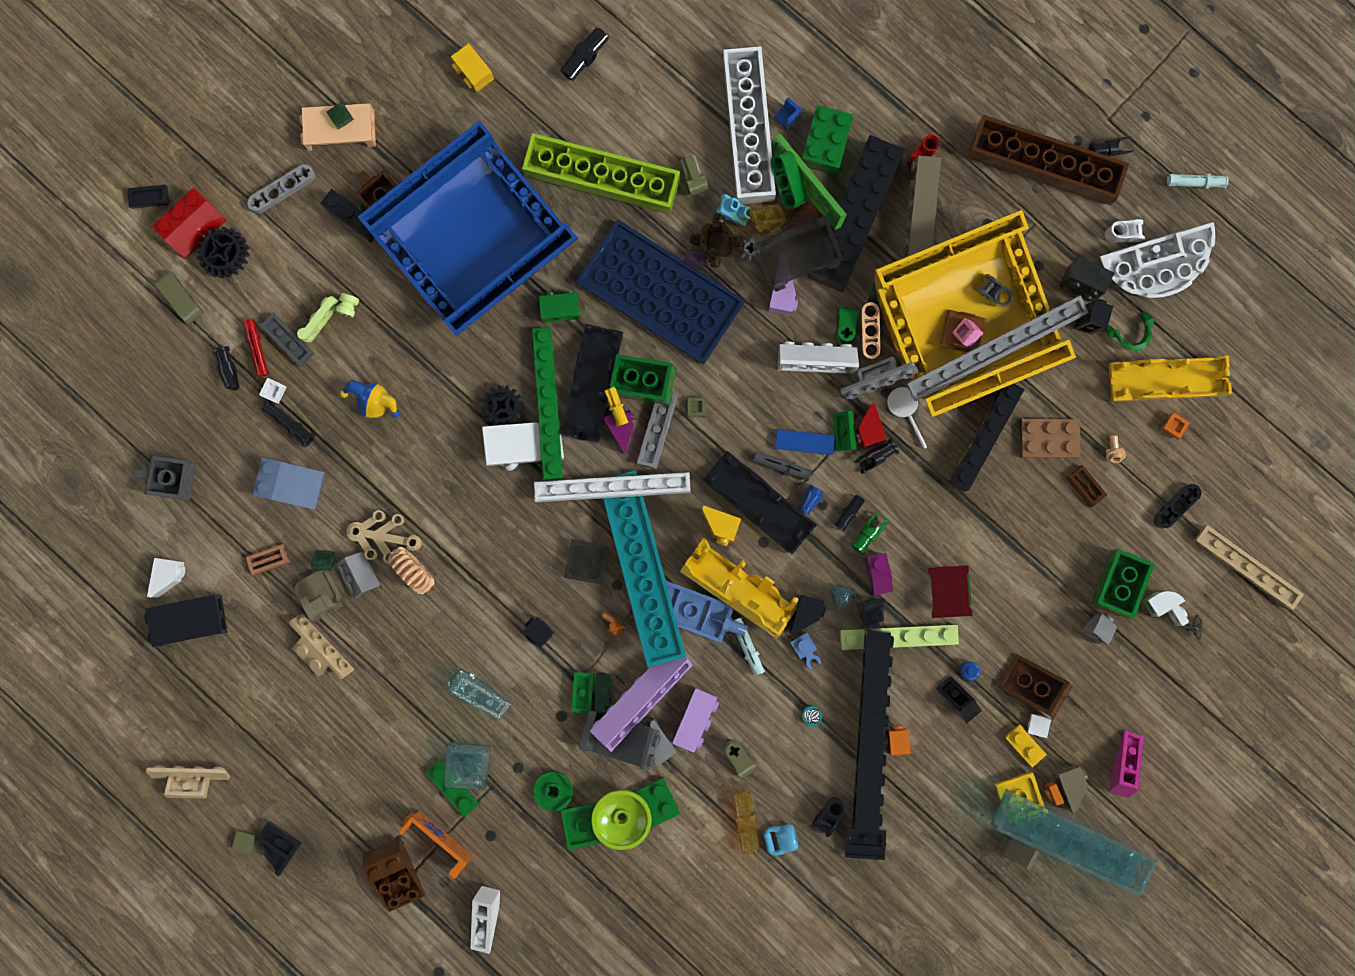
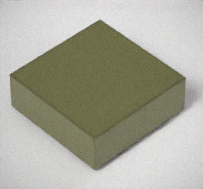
M706 397L687 398V418L706 417Z
M237 830L231 851L252 855L257 834Z

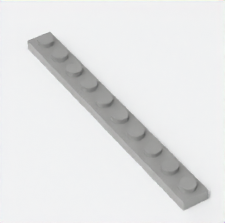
M1081 295L906 383L914 401H917L1089 312Z

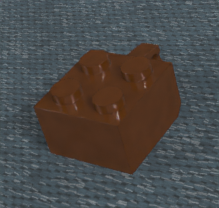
M363 170L358 176L365 184L355 193V196L368 209L396 187L397 184L385 170L372 178Z

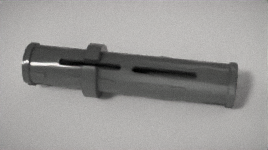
M757 451L753 461L754 463L787 473V476L791 477L793 475L806 481L809 480L812 469L796 465V462L792 461L790 463Z

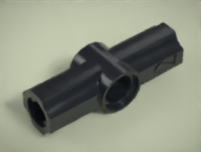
M596 27L584 42L581 41L576 45L572 56L560 69L561 73L568 80L574 81L585 67H589L594 62L598 51L609 40L605 32Z

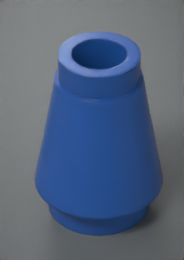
M810 484L809 488L805 490L799 509L810 514L823 498L822 494L824 491Z

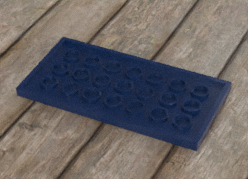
M618 219L576 281V284L702 365H705L746 302L738 295Z

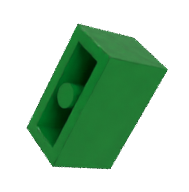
M569 290L563 291V294L555 295L553 292L544 293V296H539L542 322L581 319L578 293Z

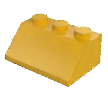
M703 505L701 514L712 537L717 539L716 543L727 546L728 543L732 544L741 518Z

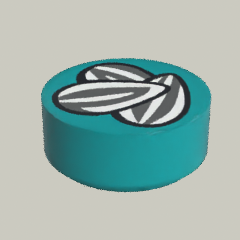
M808 706L802 712V719L807 725L816 726L821 722L822 713L817 707Z

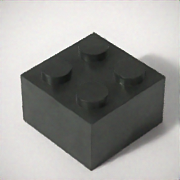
M1079 256L1068 266L1059 286L1065 292L1081 295L1084 301L1091 302L1106 293L1115 272Z

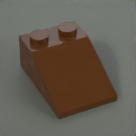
M1016 654L997 688L1053 721L1071 691L1072 686L1069 681Z

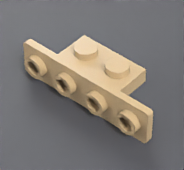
M303 614L289 622L291 627L301 636L292 649L318 677L328 667L340 679L345 678L354 671V668L348 661L343 658Z
M156 765L154 768H146V773L151 778L168 779L164 794L167 798L206 799L210 780H229L230 778L228 772L222 767L205 769L195 766L193 769H188L182 766L166 768Z

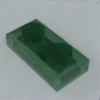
M604 672L596 673L595 712L600 714H606L608 708L612 706L610 689L613 687V680L610 674Z

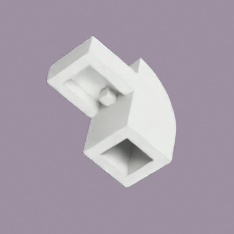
M1156 592L1142 600L1152 617H1160L1168 613L1175 626H1184L1189 623L1186 611L1183 607L1179 606L1185 600L1175 592Z

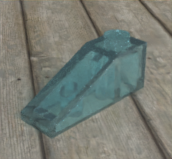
M460 667L448 682L452 694L498 719L503 716L511 705L507 699L478 677Z

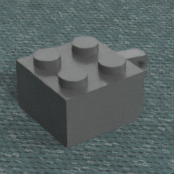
M151 456L147 471L135 470L134 477L145 479L146 487L144 494L190 501L196 463L187 460Z

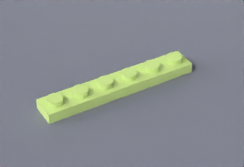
M958 625L840 630L841 650L863 649L864 630L891 632V636L894 637L893 648L959 644Z

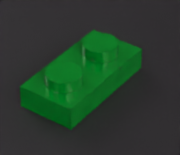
M853 411L834 413L836 452L855 450Z
M574 672L571 712L589 713L592 710L594 673Z

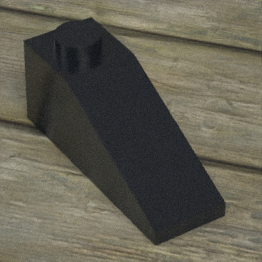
M874 598L856 603L862 626H868V629L880 626L879 622L884 621L883 598Z

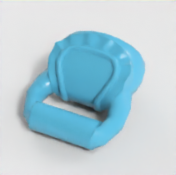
M791 824L772 826L763 833L767 852L771 855L779 856L798 849L796 831ZM770 832H775L776 834L775 837L779 847L777 851L774 849Z

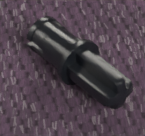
M855 495L847 508H843L844 512L834 525L844 532L852 519L856 518V513L865 500L861 496Z

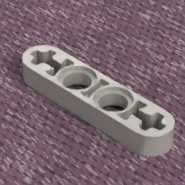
M307 164L298 166L250 196L247 202L248 207L257 214L265 212L314 181V170ZM306 170L309 176H303V171ZM297 175L301 182H298L294 176ZM287 180H294V186L292 188H285V182ZM271 190H278V196L276 198H269V192ZM262 196H265L269 202H265ZM257 200L260 202V207L258 208L255 206V201Z

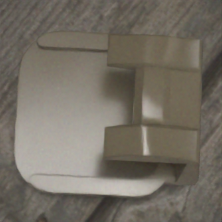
M320 570L300 580L295 586L294 591L309 619L314 622L325 614L343 606L340 601L341 593L333 577L326 570Z

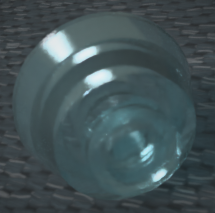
M833 587L830 590L832 601L837 603V607H849V604L853 603L857 594L854 588Z

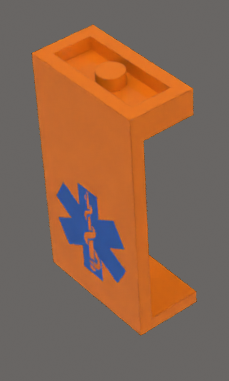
M418 811L416 814L411 813L400 824L403 828L399 833L401 835L404 834L413 824L420 828L458 860V863L449 873L455 879L472 859L473 855L421 811Z

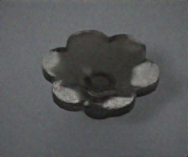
M1195 615L1193 624H1186V631H1193L1197 640H1200L1203 635V623L1199 615Z

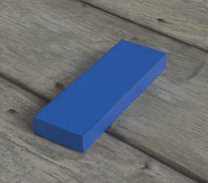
M777 430L775 449L833 455L835 436Z

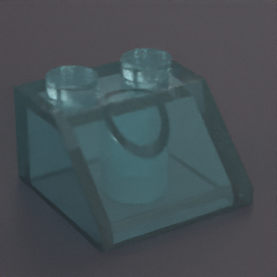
M451 742L446 751L445 787L485 790L490 765L491 745Z

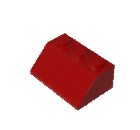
M193 187L151 227L176 252L186 259L200 246L198 242L204 241L202 235L209 236L208 230L214 233L215 227L220 228L227 220Z

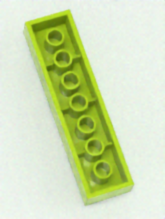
M532 133L522 167L526 177L671 214L680 181V171L535 133Z

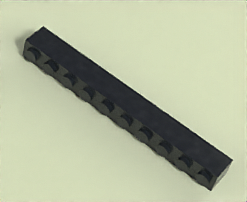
M864 630L852 827L855 831L879 832V826H882L883 822L880 806L884 804L881 786H885V775L882 774V769L886 766L884 747H887L888 743L885 727L889 725L886 707L890 706V695H887L888 687H891L889 668H892L893 657L890 656V648L894 646V637L891 636L889 631Z

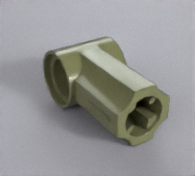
M689 155L680 160L690 196L709 190L706 178L701 173L695 155Z

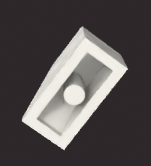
M154 558L147 597H160L181 582V578L185 575L184 562Z

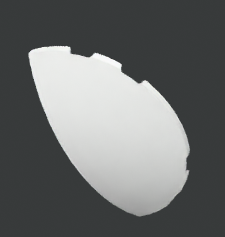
M1214 222L1161 236L1099 256L1101 264L1104 268L1115 272L1112 280L1120 288L1131 294L1149 298L1173 295L1190 286L1192 281L1206 269L1210 261L1211 249L1215 246Z

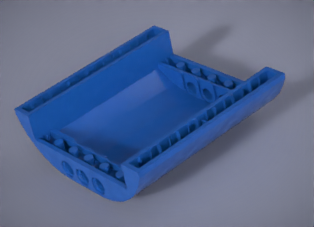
M480 120L358 216L456 337L578 239L570 227L559 220L498 147L492 134Z

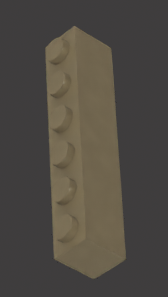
M917 156L915 161H912L911 173H914V176L909 184V192H912L911 200H908L907 211H910V217L906 219L905 224L908 237L904 239L903 249L906 250V257L933 246L941 157Z

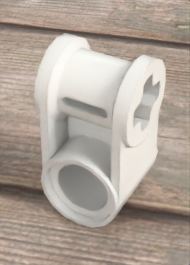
M1143 220L1117 221L1106 229L1105 238L1110 243H1135L1145 240V236L1142 235ZM1114 229L1118 230L1119 235L1114 233Z

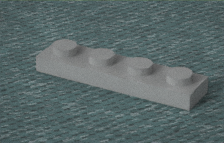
M672 393L669 406L654 403L637 464L657 469L678 398L677 394Z

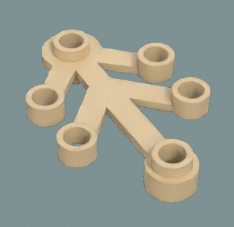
M380 510L375 511L373 516L365 522H353L347 528V536L352 541L359 542L365 551L364 556L368 560L376 559L377 551L371 548L366 538H371L375 541L384 555V562L389 564L387 556L391 554V551L384 541L406 545L412 551H417L422 546L421 538L416 535L406 538L386 534L396 526L404 524L405 519L400 514H395L391 521L376 531L367 529L375 523L385 520L386 515ZM378 513L382 514V518L380 520H377L376 515ZM399 516L401 517V522L397 524L395 518ZM355 528L359 529V533L357 535L353 534V530ZM412 539L416 540L415 546L410 545ZM369 551L374 552V556L372 558L368 557Z

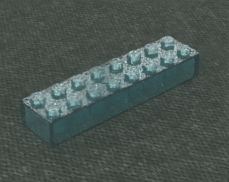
M1009 789L1005 790L990 823L994 829L1139 897L1142 896L1157 863V860L1148 854Z

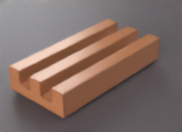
M284 544L245 557L250 574L256 575L290 563L289 559H287V552L284 550ZM280 550V554L254 563L251 562L255 558ZM281 557L283 559L281 561L258 568L256 570H254L253 568Z

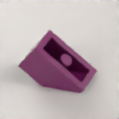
M624 409L629 421L624 425L617 426L613 413L603 419L622 452L626 453L634 427L632 421L635 418L630 410L626 411Z
M883 553L864 558L873 595L893 591L892 575L887 554Z

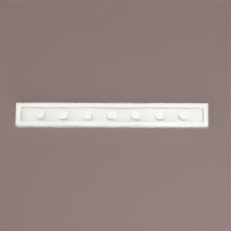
M689 472L534 482L535 502L691 493Z

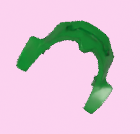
M1148 312L1141 313L1145 328L1144 336L1139 343L1132 345L1129 342L1125 343L1119 330H1115L1111 325L1108 324V328L1105 331L1109 338L1116 337L1127 349L1135 352L1141 351L1148 346L1152 338L1150 326L1154 324V318Z

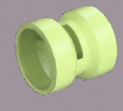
M341 293L339 300L342 303L336 306L335 312L354 318V307L358 305L359 299Z

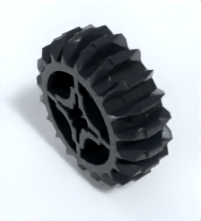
M215 227L214 233L208 230L209 236L202 235L204 241L198 242L201 248L196 250L200 254L197 256V259L201 261L199 264L202 268H205V272L211 273L213 277L218 275L219 278L224 279L225 275L231 278L232 272L238 275V269L244 270L242 264H248L245 257L250 256L246 252L250 248L245 244L247 242L244 237L241 238L242 234L239 232L235 233V230L232 228L228 230V228L222 227L220 230L218 227ZM225 239L233 240L231 243L227 242L225 244L220 242ZM222 249L225 250V251H224V252H225V253H224V256H222V253H221V252H222ZM222 261H224L227 264L224 266L213 265L216 262L220 263Z

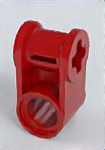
M933 134L927 135L918 148L915 149L907 164H912V161H915L917 156L933 157L940 145L938 137ZM925 143H932L934 145V148H927Z

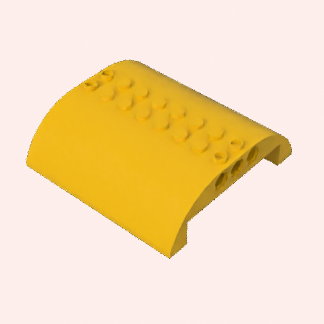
M1022 210L875 270L877 298L900 363L905 365L913 362L918 368V373L914 374L911 378H907L909 382L966 353L939 346L948 309L986 318L979 346L1050 310L1022 231L1029 229ZM986 274L997 279L1012 292L1013 298L1009 306L1005 308L998 307L975 291V288L979 287L985 280ZM1001 293L998 295V300L1005 303L1009 300L1007 294ZM1055 330L919 399V402L931 417H934L1072 360L1076 356L1070 340H1061L1058 330Z

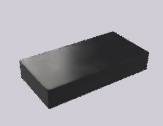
M157 185L128 188L129 207L135 209L169 205L168 186Z

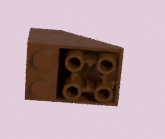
M400 838L363 854L362 869L388 912L425 896L411 858Z

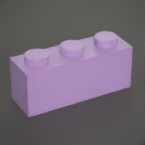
M695 687L672 744L693 753L696 749L700 750L704 740L701 738L704 730L708 731L712 721L709 720L711 712L715 713L719 702L716 701L717 696Z

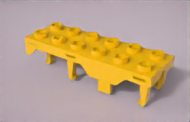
M1229 355L1214 358L1150 359L1108 364L1111 402L1218 397L1232 394L1231 383L1226 378L1230 376Z
M703 538L680 572L777 639L796 611L795 605L799 599L793 597L792 602L789 603L780 596L778 589L773 586L775 583L767 576L762 579L758 575L747 574L741 569L746 565L744 560L734 565L711 549L707 540Z

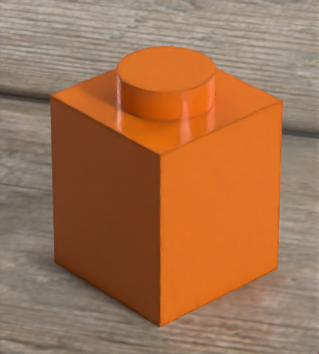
M903 725L891 726V730H886L888 754L891 756L911 754L908 729L903 728Z

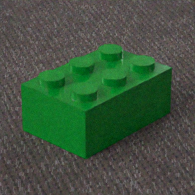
M820 105L816 106L802 161L808 168L837 175L854 114Z
M616 354L609 388L615 387L619 398L669 406L677 368L673 363Z
M1120 549L1111 550L1090 604L1124 618L1134 619L1155 563Z

